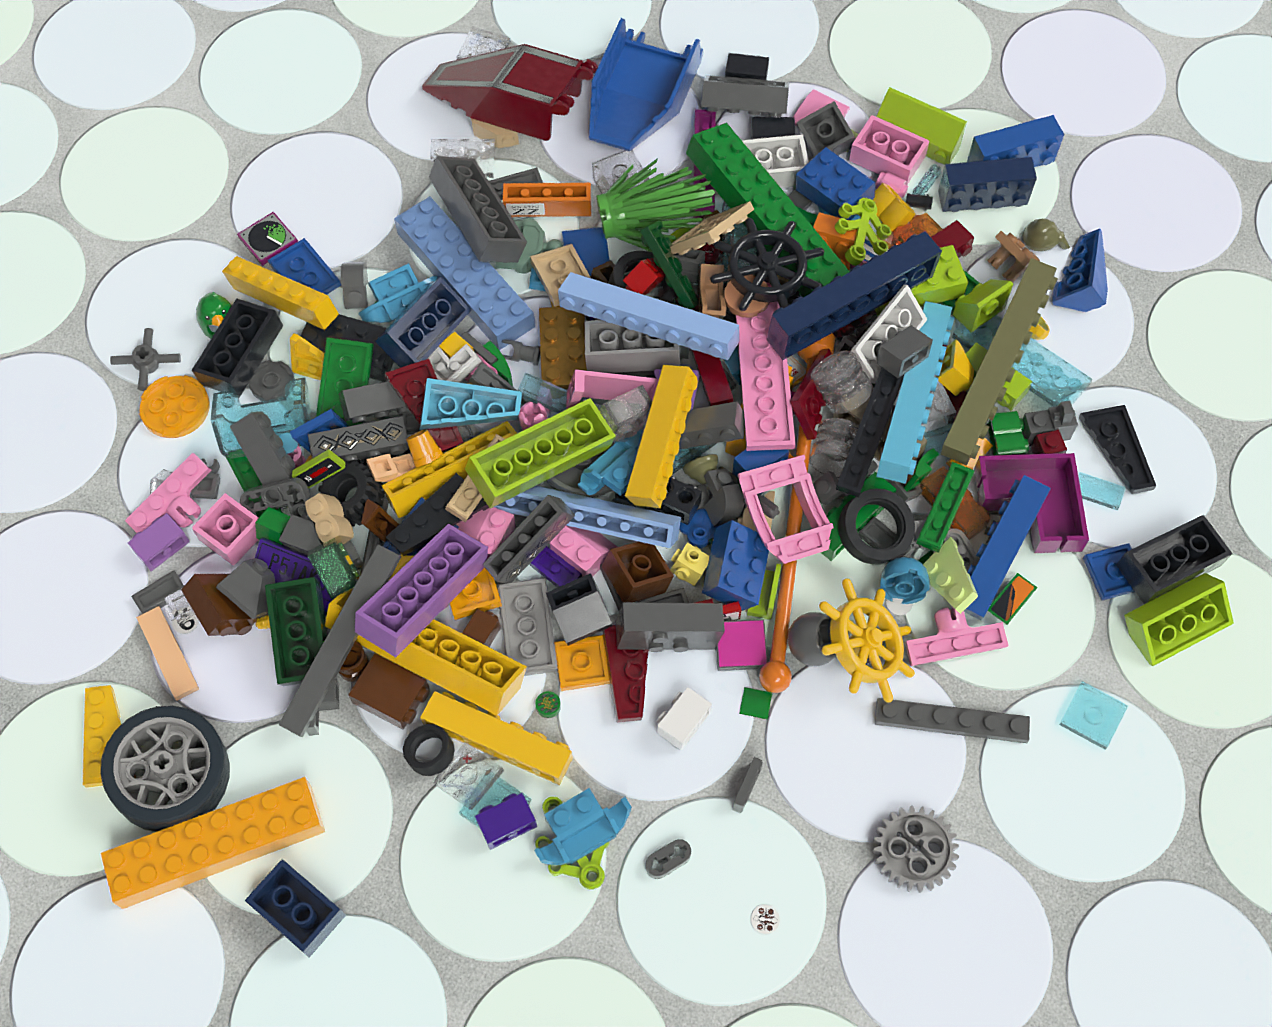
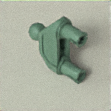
M526 217L523 220H514L527 240V244L518 263L496 262V269H514L517 273H529L531 268H533L530 256L563 247V244L557 239L546 243L545 232L534 218Z

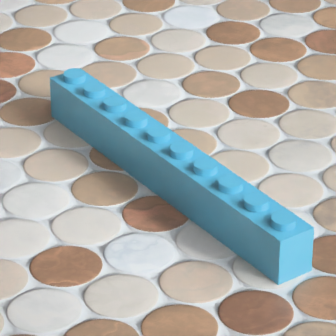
M925 301L923 312L928 320L919 331L933 339L929 357L904 375L880 459L877 477L906 484L908 474L913 475L917 461L912 460V458H918L921 443H917V440L922 441L926 428L921 426V424H927L930 410H927L926 407L931 408L934 394L930 393V391L935 392L938 378L934 377V375H940L943 362L938 360H944L947 347L942 345H948L951 332L946 330L952 329L955 318L950 316L952 311L950 306Z

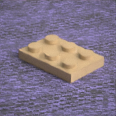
M572 244L530 256L531 264L554 307L560 305L558 289L570 272L591 278Z

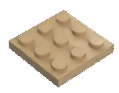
M751 202L704 219L672 242V255L676 253L683 255L690 251L691 248L697 250L703 247L706 242L708 245H711L720 240V234L724 235L732 231L735 223L736 225L740 224L748 218L747 214L754 210Z

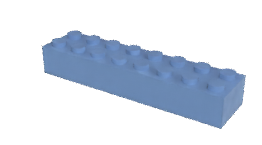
M430 196L394 218L397 234L434 276L442 277L471 309L468 316L499 350L509 345L501 342L502 340L515 341L535 328L534 312L489 262H479L461 230Z

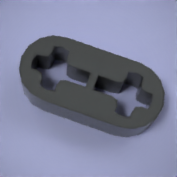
M677 839L651 854L646 860L647 874L653 879H661L685 865L691 858L692 849L690 844L683 839ZM675 847L686 849L684 858H681L679 855L672 859L670 858V856L675 854ZM654 860H656L658 863L667 860V862L662 865L661 872H659L657 869H654L652 871L651 868L653 867Z

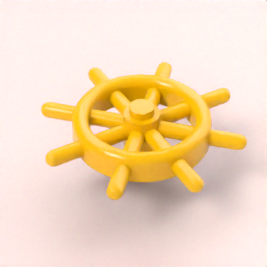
M845 578L842 581V586L848 602L840 605L837 609L825 601L819 604L820 610L831 618L830 637L832 644L823 646L821 649L824 655L836 654L841 665L852 676L849 684L850 693H857L861 682L878 683L884 701L890 703L893 701V694L887 679L892 677L898 670L908 678H912L915 675V671L902 661L904 655L902 636L909 635L911 628L908 625L898 627L891 613L883 606L885 591L883 589L876 591L874 600L864 597L857 598L852 581ZM851 613L854 616L856 624L849 620ZM864 614L869 616L867 623ZM883 641H885L886 648L882 645ZM879 656H881L885 660L883 666L881 664ZM867 658H869L872 668L866 665Z

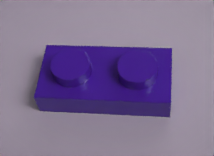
M547 546L530 563L533 569L557 588L582 577V573Z

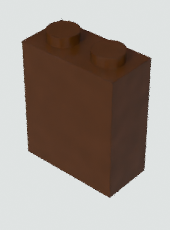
M194 574L181 589L208 636L245 635L259 619H252L216 588L229 574Z
M375 653L348 696L353 704L404 730L406 725H410L415 719L417 707L420 703L426 701L430 690L425 678Z

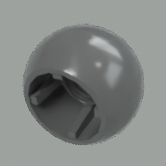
M809 612L793 621L788 632V645L792 655L799 662L808 666H821L829 663L836 657V654L824 655L821 650L823 646L832 644L830 637L831 618L821 612Z

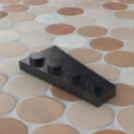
M1120 405L1080 413L1078 418L1129 492L1136 494L1154 490L1157 485L1126 406Z
M456 473L386 536V540L402 556H405L430 542L431 538L435 537L446 525L454 526L461 522V519L445 510L464 479ZM483 498L468 520L473 517V514L489 508Z

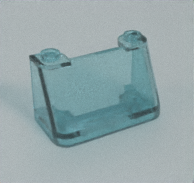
M306 377L290 380L285 386L286 397L277 400L241 405L238 396L233 392L213 393L210 421L220 453L227 458L246 456L230 426L251 412L263 411L271 420V427L278 436L283 433H290L295 428L312 420Z

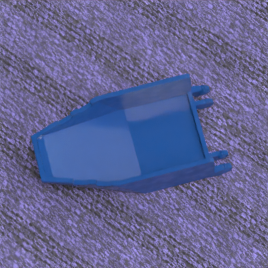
M620 18L592 79L589 140L630 152L678 115L702 62L704 50L700 48V39H695L693 46L687 44L683 54L643 44L645 32H640L637 41H633L634 29L629 28L626 32V20Z

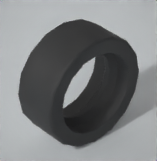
M425 724L415 728L409 733L403 745L404 759L416 773L422 776H433L444 771L452 762L455 753L453 741L443 728L435 724ZM431 738H438L442 741L441 751L434 759L427 762L417 761L415 755L420 744Z

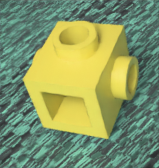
M687 542L683 550L678 548L671 558L674 564L670 570L679 579L695 586L708 566L710 556Z

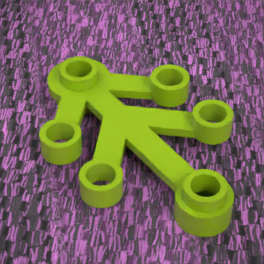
M861 198L857 205L854 206L844 203L838 210L839 215L843 218L839 219L835 224V229L840 234L857 229L854 245L845 253L846 260L855 266L865 259L866 250L863 246L866 236L873 246V251L877 255H882L888 250V245L883 240H886L892 233L889 226L880 222L876 215L878 211L877 206L873 200L868 198ZM858 214L860 216V219L851 221L846 220L851 215ZM869 220L871 221L872 225H873L874 228L876 229V234L874 233L873 229L871 228V226H870V224H869Z
M557 797L547 798L543 802V813L549 812L551 806L557 807L561 805L562 801ZM540 836L536 839L535 846L537 849L541 841H546L548 845L553 841L546 836ZM609 842L594 850L590 861L587 856L577 860L580 867L563 864L559 871H553L551 869L552 865L548 864L549 873L553 876L563 874L579 878L580 884L589 890L599 888L605 879V873L600 864L604 849L609 846ZM591 872L597 875L593 881L587 879V875Z

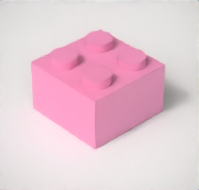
M226 493L192 527L199 541L233 566L259 540L256 538L255 527L258 517Z

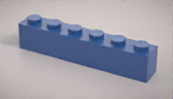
M1023 475L1020 481L1015 479L1009 491L1013 494L1010 501H1004L998 512L1002 517L998 523H992L987 535L991 536L987 545L982 543L976 554L980 558L977 565L971 564L967 571L978 597L964 610L965 613L979 620L984 618L1051 489L1050 487L1026 475Z

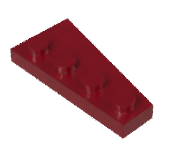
M830 349L820 351L790 400L792 411L795 412L807 440L816 439L817 431L815 427L821 423L823 417L820 410L821 407L827 404V390H831L838 368Z
M430 359L385 373L386 379L419 424L421 422L427 378L437 379ZM457 426L427 429L442 452L449 451L464 443Z

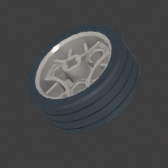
M173 705L156 706L133 715L114 731L105 746L101 758L100 775L103 788L111 803L127 820L144 830L158 832L213 811L226 792L230 779V762L226 748L213 725L202 715L188 708ZM152 739L157 743L150 750L142 754L140 748L146 742ZM183 741L181 748L171 749L174 742ZM198 742H200L205 747L195 749ZM206 758V766L191 770V759ZM140 769L146 770L144 776L134 778L136 771ZM202 778L200 783L196 782L195 779ZM180 784H188L184 792L176 793V788ZM149 791L161 793L154 806L145 804ZM139 792L137 800H135L130 794ZM169 799H171L174 802L172 804L166 805Z

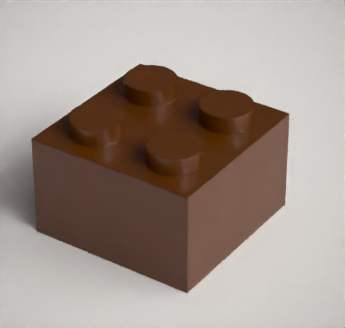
M639 541L610 549L602 565L604 572L623 603H633L664 594L674 577L656 546Z

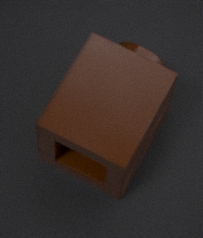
M476 609L462 634L490 647L501 629L498 616L488 610L483 612Z

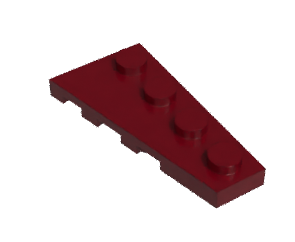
M613 625L602 632L616 723L641 721L644 710L649 650L617 649L616 625Z

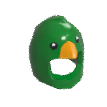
M210 292L200 298L196 308L198 325L205 336L210 339L215 332L210 330L209 325L220 326L232 306L226 298L215 292Z

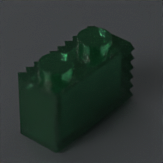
M335 538L309 550L307 555L331 599L354 588L358 581L357 578L360 577L355 564L352 563L350 565L345 557L349 554L342 542L337 543Z

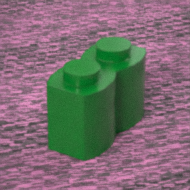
M1017 411L996 413L993 421L988 419L986 426H989L987 433L990 443L993 445L991 447L993 456L1025 455L1029 451L1028 440L1024 439L1022 434L1024 431V421L1022 418H1019Z

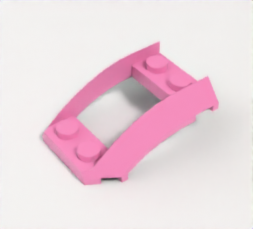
M804 455L738 474L745 502L756 530L766 548L783 564L829 550L831 541L829 537L831 529L834 528L833 523L829 522L818 500L810 473L808 474L806 470ZM793 483L800 505L812 529L776 540L766 521L757 494Z

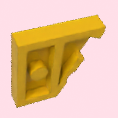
M293 333L290 337L292 372L321 381L325 353L298 334Z

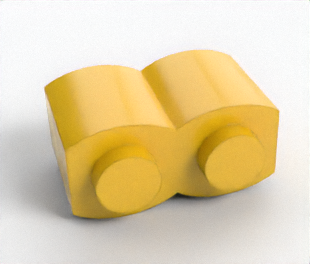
M882 183L875 190L873 201L877 206V217L882 221V224L889 226L892 232L899 234L916 213L889 185Z

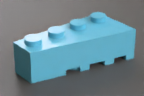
M427 378L420 430L516 420L520 412L522 392Z

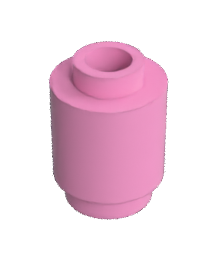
M881 172L875 183L876 189L882 183L889 185L901 198L905 197L909 188L906 185L907 180L889 172Z

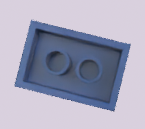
M827 147L796 174V190L831 216L843 218L839 215L838 210L844 203L854 206L857 205L861 198L871 200L875 198V182ZM851 215V216H850L848 219H846V220H851V219H853L856 215Z
M733 520L716 527L702 594L724 604L739 601L742 611L759 604L769 550L764 545L758 532Z

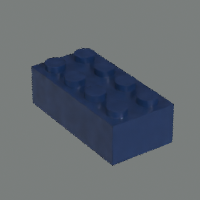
M1032 157L945 164L938 189L942 212L986 208L998 209L1001 207L1028 205L1037 180Z
M439 277L415 298L375 342L400 368L426 360L471 312V309L443 278Z

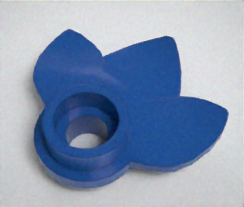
M703 508L695 512L689 525L680 522L679 530L687 535L689 544L703 549L709 544L708 540L714 537L716 527L719 526H713L706 509Z

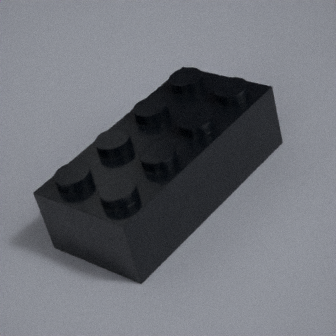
M236 298L192 369L199 383L205 387L240 398L283 327L276 311Z
M339 314L325 330L307 322L300 335L324 353L327 338L374 344L369 378L385 382V373L391 371L394 361L375 342L387 329L383 326Z
M1203 514L1127 551L1116 566L1143 604H1146L1204 573H1209L1221 567L1233 553Z

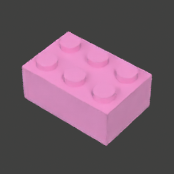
M871 115L852 144L849 161L879 175L881 172L892 173L907 180L906 185H908L926 157L929 140Z

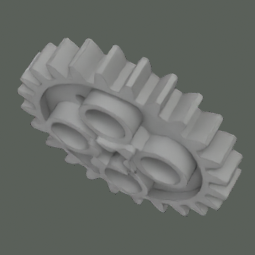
M911 805L908 813L900 807L898 810L899 816L894 812H890V821L884 818L881 822L884 828L878 827L876 833L881 837H874L873 843L879 845V847L874 848L872 852L873 854L880 855L876 859L875 864L884 865L880 873H890L888 882L897 879L898 889L903 883L907 884L908 892L912 890L913 886H916L918 892L921 893L924 885H926L929 891H932L934 889L933 882L939 887L942 886L944 883L942 877L947 880L951 877L948 870L954 871L957 866L952 861H957L960 856L953 852L960 847L959 844L952 843L957 834H948V830L952 825L947 824L943 826L941 824L943 816H940L938 819L933 818L934 810L928 815L925 814L924 806L920 808L919 812H915L913 805ZM911 825L917 827L920 835L910 834L907 827ZM897 833H901L903 838L898 837ZM895 844L901 846L904 854L896 855L891 850V846ZM928 844H937L940 847V853L931 852ZM918 845L920 849L914 853L911 849ZM929 860L934 861L935 865H931ZM912 863H921L924 867V872L917 873L914 871Z

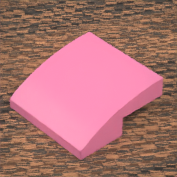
M813 89L793 116L795 117V126H797L796 122L833 101L836 102L844 118L850 107Z

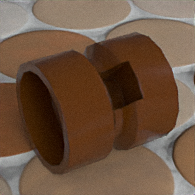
M355 641L338 672L348 682H356L369 663L368 657L359 642Z

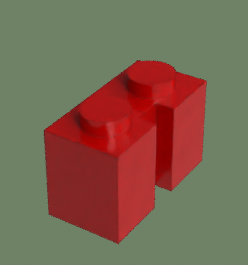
M650 258L642 260L623 281L627 284L625 286L627 290L647 295L654 290L666 275L662 268L655 264L654 259Z

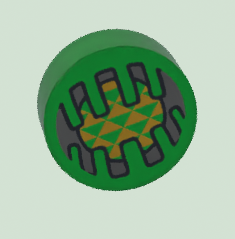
M546 691L541 693L536 699V710L540 716L552 718L560 712L561 702L556 693Z

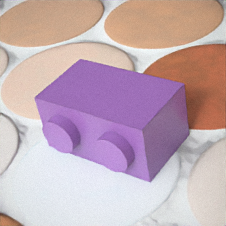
M166 513L162 517L155 519L145 530L135 534L132 540L128 542V545L152 572L190 543L183 530Z

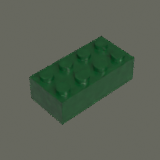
M315 577L265 585L277 685L301 684L328 636L327 628L325 627L326 620L321 581Z

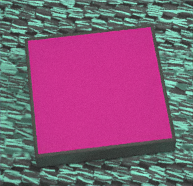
M764 619L724 621L725 632L716 646L718 671L761 669L768 662Z

